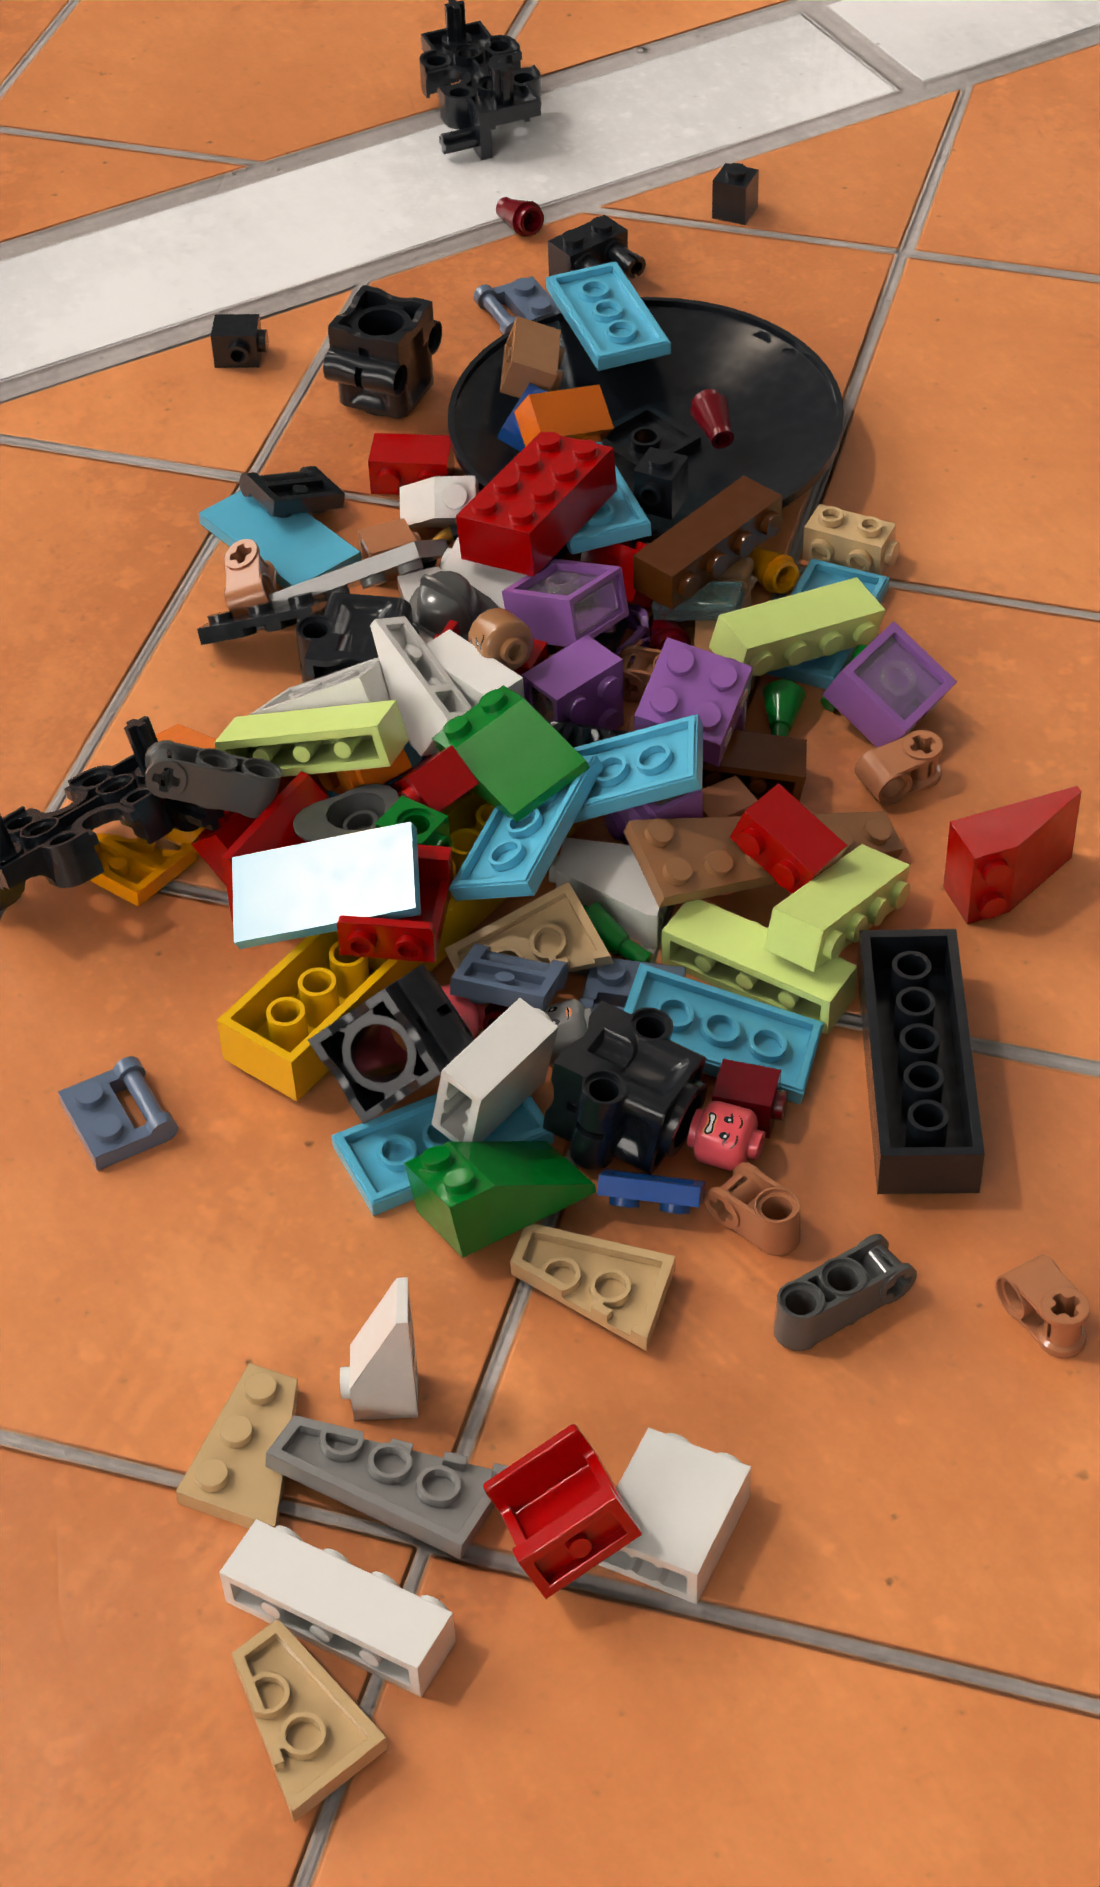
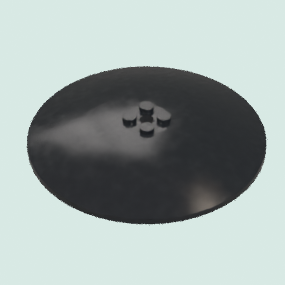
M641 297L671 342V354L600 371L593 364L560 310L531 320L561 330L560 346L565 348V352L559 370L563 371V376L558 390L600 384L614 427L602 443L603 445L614 447L615 465L633 495V470L650 447L666 449L673 453L688 456V497L672 520L645 513L651 523L652 535L631 540L630 543H637V541L643 543L653 542L743 475L783 495V509L802 496L821 478L837 454L844 424L843 398L837 381L828 366L809 346L788 331L765 319L734 308L704 301L681 298ZM511 331L488 345L469 363L452 391L448 406V432L452 450L466 476H476L480 491L520 453V451L497 438L502 426L520 399L500 392L504 347ZM715 389L728 400L734 440L725 448H714L709 438L690 415L692 399L703 390Z

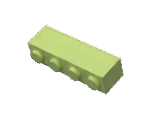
M856 577L720 614L709 648L717 655L732 658L752 666V677L761 676L773 670L795 666L808 660L833 655L836 652L850 649L860 644L867 645L871 643L878 635L886 610Z
M397 700L238 716L231 721L214 744L216 749L228 754L268 760L282 769V777L297 776L301 771L307 774L390 767L408 743L409 738Z
M859 845L773 907L764 949L814 972L828 960L836 959L840 952L850 943L858 942L860 930H869L874 925H880L885 916L894 909H900L904 905L910 892V884L906 883L910 865L866 845Z
M701 899L685 902L662 929L663 964L686 967V974L723 990L824 1022L822 1033L827 1035L855 999L857 965L838 956L834 960H828L814 972L764 949L768 932L767 927L762 926L756 921H750L724 910L715 904Z

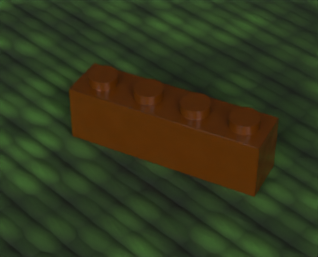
M743 475L633 555L634 589L670 610L675 609L685 600L692 598L712 580L720 577L740 559L747 557L752 550L768 538L778 533L783 523V495Z
M630 715L627 733L634 731L633 715ZM734 730L720 766L718 767L703 761L702 789L736 775L757 800L779 783L800 802L806 780L807 739Z

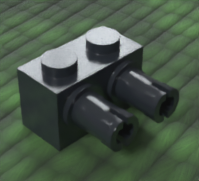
M606 215L596 217L592 221L573 230H568L548 241L549 276L616 261L625 275L633 279L635 275L640 276L646 266V261L642 256L628 249V230Z

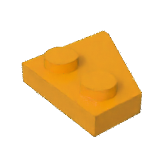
M99 833L97 837L100 843L94 846L104 872L90 881L139 907L197 861L196 850L191 844L182 843L179 851L156 848V842L149 845L142 838L127 839L121 835Z

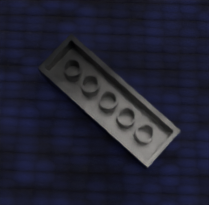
M956 929L860 930L857 978L877 1194L980 1193L985 1153Z

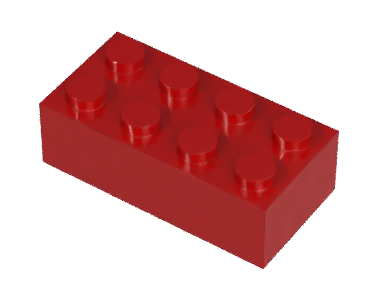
M541 431L456 515L461 559L535 577L617 491L614 447L597 444L592 440H579L560 436L556 432Z

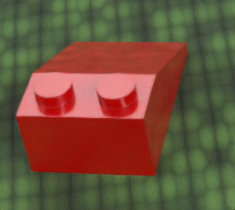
M1078 786L950 821L943 888L966 924L984 919H992L1009 913L1072 858L1082 793Z

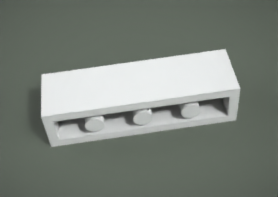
M256 1519L219 1572L227 1603L270 1624L279 1619L294 1636L419 1697L423 1696L456 1643L453 1612L449 1611L441 1601L429 1595L419 1597L406 1591L384 1573L364 1571L352 1565L345 1556L333 1549L325 1548L322 1551L302 1541L294 1531L285 1526L278 1525L274 1528Z

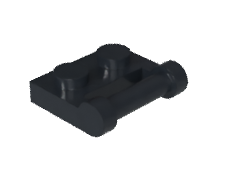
M316 466L302 467L297 472L260 476L256 472L243 473L240 476L239 485L243 496L254 497L275 517L286 518L292 514L304 512L321 514L329 509L343 508L345 493Z

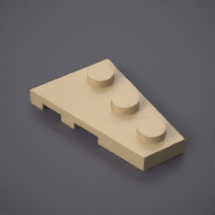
M570 882L557 887L445 948L455 970H457L475 943L490 946L492 952L549 964L553 959L567 962L569 965L568 973L614 963Z
M533 1223L523 1228L510 1265L511 1274L647 1351L675 1271V1256Z
M251 1363L248 1364L176 1490L178 1504L249 1529L256 1519L274 1528L279 1525V1510L281 1497L284 1495L286 1476L265 1467L266 1452L292 1417L296 1415L299 1386L296 1378Z
M276 1619L232 1652L236 1671L294 1823L388 1749L386 1736L279 1619Z

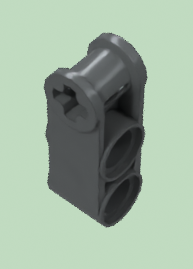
M171 740L155 742L148 748L145 754V766L147 768L145 784L153 795L160 798L192 803L206 809L236 812L256 819L276 798L283 774L279 766L268 760L236 756L218 749H203L176 743ZM167 752L171 753V758H167ZM161 780L165 781L164 787L161 786Z
M881 1234L871 1235L852 1249L829 1259L823 1265L794 1281L786 1283L780 1288L776 1302L774 1336L781 1345L791 1350L812 1348L818 1342L846 1326L854 1324L857 1320L874 1310L900 1299L915 1283L917 1271L909 1263H901L888 1249L889 1242Z

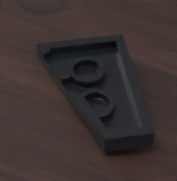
M312 592L289 597V605L273 608L272 601L247 607L249 614L233 617L232 610L207 616L209 623L197 628L200 643L205 645L256 634L258 633L257 630L263 628L268 632L278 631L296 625L299 620L306 616L323 615L327 604L326 596L314 599Z

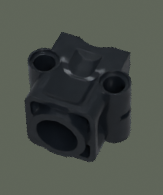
M363 285L354 295L347 310L337 315L328 325L330 349L324 360V377L327 380L338 382L339 398L342 405L363 410L375 416H387L396 419L404 418L411 413L434 383L432 355L437 352L441 343L442 324L433 318L432 301L417 297L400 298L382 289Z
M348 593L332 594L328 598L323 615L306 616L296 625L302 683L377 658L378 653L370 627L374 619L405 616L420 636L418 628L413 625L412 607L409 602L396 597Z
M421 964L308 1039V1042L322 1063L338 1080L348 1102L363 1124L441 1075L442 1070L474 1041L469 1028L435 977L426 969L424 964ZM391 1028L402 1037L407 1051L395 1041Z
M601 1000L589 1016L588 1029L585 1035L567 1045L554 1061L551 1076L554 1099L545 1111L543 1129L571 1142L569 1148L570 1156L580 1167L588 1170H599L607 1167L612 1162L613 1157H616L648 1174H653L665 1156L674 1157L686 1142L693 1116L698 1108L702 1109L707 1093V1085L701 1082L706 1057L671 1041L674 1028L673 1021L662 1010L644 1007L629 1014Z

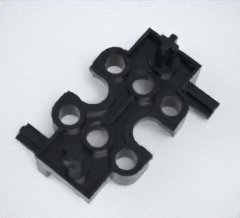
M448 0V3L444 4L446 28L421 34V45L424 52L419 57L421 89L426 98H430V94H438L441 119L448 127L459 129L443 133L439 136L442 153L449 154L474 148L481 160L493 158L491 130L496 129L498 125L519 120L528 122L532 117L541 116V74L535 65L521 68L522 52L519 43L515 39L507 35L492 36L481 21L466 24L464 1Z
M148 716L138 720H129L126 722L127 726L124 727L134 754L113 766H97L68 780L69 786L64 788L67 798L73 801L71 804L60 810L47 813L33 808L26 810L22 806L3 818L0 814V911L12 905L21 897L25 890L26 880L29 878L37 877L38 875L44 876L50 884L56 887L71 888L88 882L103 873L104 869L94 848L100 842L96 833L92 831L103 824L120 820L121 824L131 827L137 837L145 839L151 845L169 834L173 829L191 832L203 827L216 831L221 827L218 819L225 816L224 811L221 809H206L192 803L160 798L153 795L145 784V772L147 770L145 754L151 745L158 742V739ZM167 752V758H171L170 752ZM161 780V786L163 787L165 786V781Z

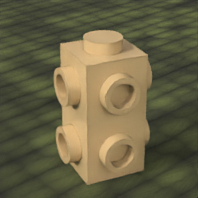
M819 504L804 526L802 560L810 561L811 559H816L883 575L888 565L893 566L899 554L900 543L895 541L896 524L880 520L876 517L841 510L838 507Z

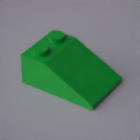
M504 685L499 689L487 692L481 697L476 706L462 716L449 720L444 725L443 730L432 737L439 751L451 745L456 749L479 782L470 790L515 822L520 821L590 768L587 761L523 697Z
M547 1141L447 1142L441 1146L428 1148L420 1156L404 1163L417 1212L462 1258L596 1193L595 1184Z

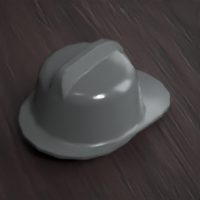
M440 571L430 576L424 574L420 579V586L414 591L409 600V604L412 607L413 623L421 630L435 637L437 633L441 634L449 620L459 622L460 637L468 641V633L472 623L480 614L488 609L500 608L491 598L473 587L465 577L453 571Z
M377 783L361 785L341 795L303 808L295 816L293 828L296 835L308 842L375 829V823L399 799V795L396 790L388 785Z

